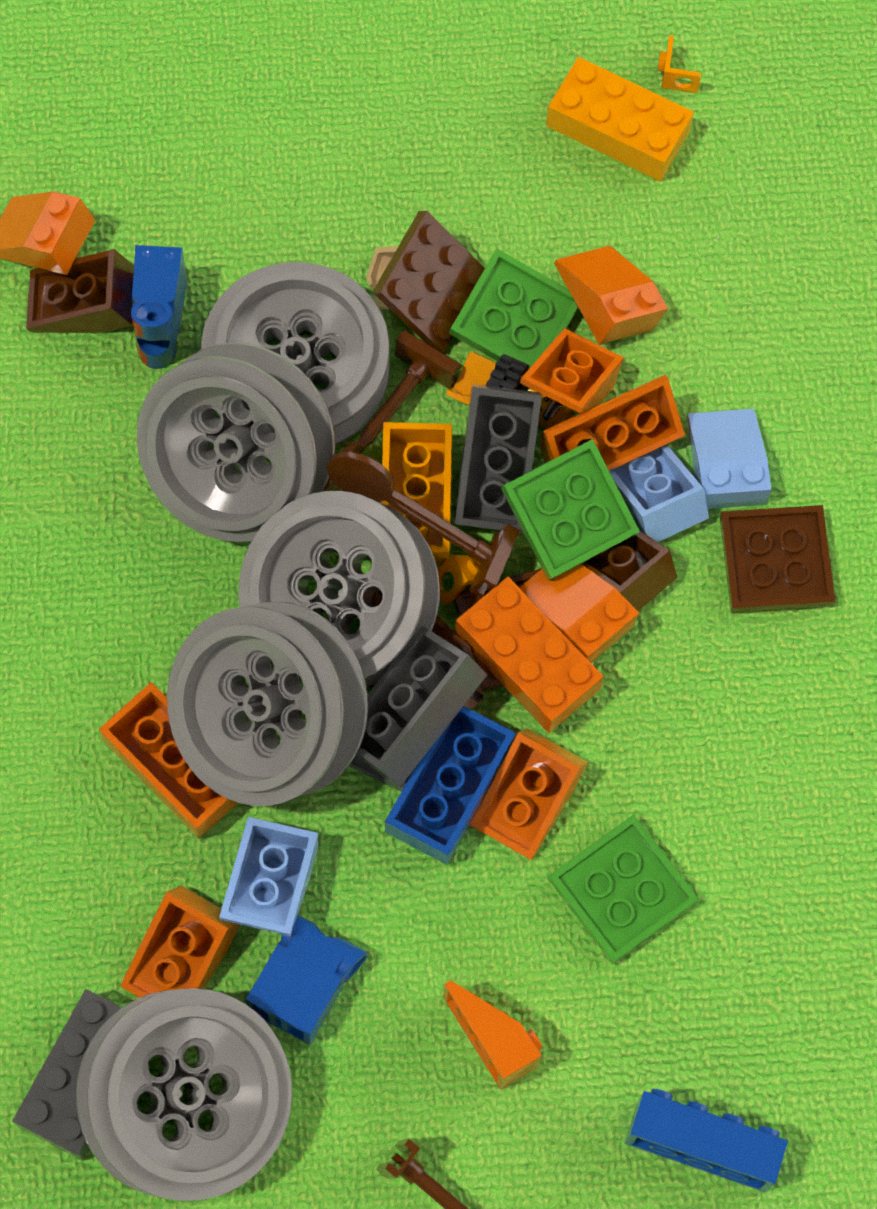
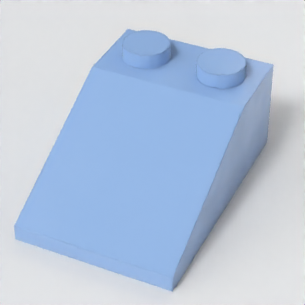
M742 409L688 413L687 421L694 476L704 488L707 509L766 505L771 492L767 456L755 410Z
M667 444L609 471L638 529L656 542L709 518L704 488Z
M248 817L219 919L291 936L318 852V833Z

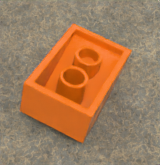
M53 191L11 197L0 218V259L67 275L95 219L79 197Z
M611 246L556 259L554 262L599 345L653 330L668 310L654 282Z
M564 328L522 376L520 383L582 413L600 405L612 391L624 357Z
M581 563L549 580L543 569H541L519 587L591 663L632 629L639 615V612L615 587Z
M528 728L518 732L470 825L532 860L573 794L589 762Z
M179 886L166 892L120 987L139 998L166 990L204 989L227 953L240 924L220 920L221 908L184 886Z
M449 980L444 984L443 998L500 1090L538 1068L541 1059L540 1050L543 1047L532 1029L526 1032L521 1023L455 982Z

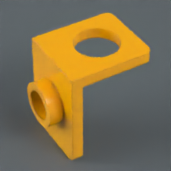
M669 35L666 52L660 51L657 71H663L661 88L697 93L701 80L700 72L670 68L674 36ZM687 78L690 79L692 82L688 84H683L677 82L675 79Z
M470 352L454 388L448 389L446 395L469 405L472 384L486 385L492 370L495 369L496 362L475 352Z
M452 554L438 569L440 583L439 599L443 605H449L468 584H472L480 563L466 555ZM447 572H450L454 577V586L449 592H446L442 586V579Z

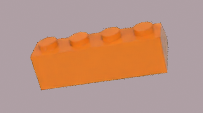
M663 375L544 430L540 446L544 462L547 463L593 439L610 471L685 436L668 377Z

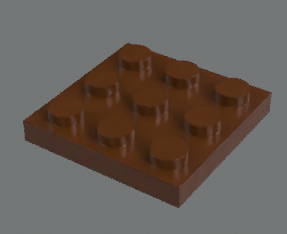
M418 211L372 293L426 344L444 353L453 338L449 331L485 268L428 211Z
M823 505L721 511L720 524L731 613L834 606L835 594Z

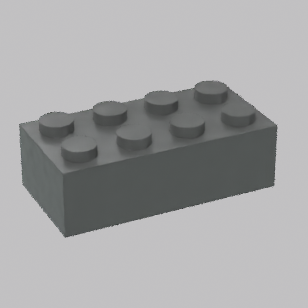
M472 384L454 516L455 524L501 530L507 524H510L518 529L520 533H523L501 486L532 471L542 395L539 392Z
M421 626L368 693L367 723L361 745L355 757L400 788L487 674L468 654Z
M85 989L12 1120L20 1129L81 1161L85 1158L89 1146L81 1130L76 1106V1088L80 1065L97 1031L115 1012L122 1008L88 989Z

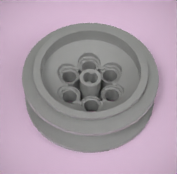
M286 262L263 267L247 274L232 284L217 300L209 313L202 334L201 350L209 346L231 342L258 345L276 352L291 361L314 385L323 383L328 386L326 389L318 392L324 400L332 421L335 446L358 433L371 420L382 403L389 378V337L383 315L372 297L363 287L345 274L323 265L304 262ZM303 332H311L314 334L310 338H302L299 336ZM278 339L281 343L271 346L267 344V341ZM326 354L337 356L332 361L324 360L322 357ZM242 400L244 407L250 410L248 404ZM268 424L270 431L276 434L273 426Z
M231 342L209 346L196 352L184 362L169 370L153 385L147 394L137 425V447L140 463L145 477L157 498L172 515L188 527L203 535L224 541H252L262 525L282 507L300 497L322 492L329 479L327 466L335 452L332 421L324 400L314 384L297 366L280 354L248 343ZM242 400L248 404L250 410L244 407ZM213 409L218 412L220 419L215 416ZM268 424L273 426L276 434L270 431ZM210 442L214 444V449L211 447ZM264 456L269 458L272 466L265 461ZM235 465L241 469L242 473L236 469Z
M344 491L312 493L288 503L277 513H274L262 525L249 545L239 578L240 607L276 601L294 603L306 607L319 615L326 611L328 621L344 636L355 653L363 672L366 687L374 685L379 681L421 626L432 631L440 598V583L435 558L427 541L417 527L401 513L387 505L360 494ZM334 552H338L339 562L335 567L331 568L329 565L330 556ZM370 557L372 567L370 571L363 574L361 569L362 562ZM315 578L317 589L313 594L309 595L307 591L308 583ZM377 590H381L383 599L378 606L374 607L372 596ZM358 616L361 625L359 630L352 634L350 623ZM270 659V664L274 667V664Z
M271 601L247 607L232 608L217 613L203 621L190 633L180 647L170 671L167 691V709L172 734L182 757L190 769L205 785L219 795L237 803L251 806H269L284 803L298 796L318 791L332 783L347 769L361 745L367 723L368 702L366 684L362 669L351 646L336 627L324 617L306 607L288 602ZM270 659L274 664V671L271 669ZM299 676L303 681V688L299 684ZM245 678L248 681L249 689L245 685ZM302 712L306 716V724L302 720ZM248 717L252 720V725L250 724ZM277 731H278V733L280 734V738H281L280 742H279V740L277 739V735H276V732H277Z
M198 988L166 990L148 994L128 1003L115 1012L100 1027L91 1040L80 1065L76 1088V1106L81 1130L89 1148L100 1164L113 1177L137 1191L180 1201L204 1200L223 1195L240 1187L257 1174L269 1161L284 1135L292 1100V1083L286 1055L278 1038L265 1020L249 1006L234 997L221 992ZM190 1046L198 1054L197 1062L192 1067L187 1066L183 1059L185 1050ZM154 1055L158 1056L162 1061V1071L155 1077L148 1071V1061ZM214 1074H218L222 1079V1088L217 1094H213L208 1086L209 1079ZM181 1085L185 1087L183 1092L179 1089ZM146 1092L152 1099V1105L147 1112L141 1113L137 1107V1099L140 1094ZM182 1094H183V1096L185 1097V1099L181 1102V1101L179 1100V1098H180V1097L182 1096ZM207 1110L211 1114L212 1123L207 1130L203 1131L198 1125V1117L201 1112ZM171 1119L176 1124L177 1130L171 1140H166L162 1134V1127L167 1120Z

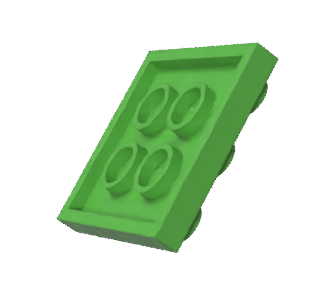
M496 248L452 325L449 334L496 361H499L501 355L506 354L529 364L530 368L562 330L567 328L578 306L566 287Z
M593 439L501 486L548 580L640 532Z
M635 815L629 817L548 876L549 882L612 965L699 901V898Z

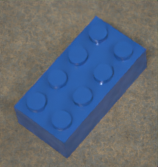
M463 706L415 767L385 820V832L448 865L505 759L516 733Z
M653 1088L651 1093L646 1091L642 1093L637 1102L624 1144L764 1193L775 1185L788 1140L780 1138L781 1133L766 1126H759L758 1130L745 1126L744 1119L732 1114L723 1113L722 1117L708 1113L709 1108L697 1102L687 1101L686 1105L672 1100L673 1095L663 1090Z

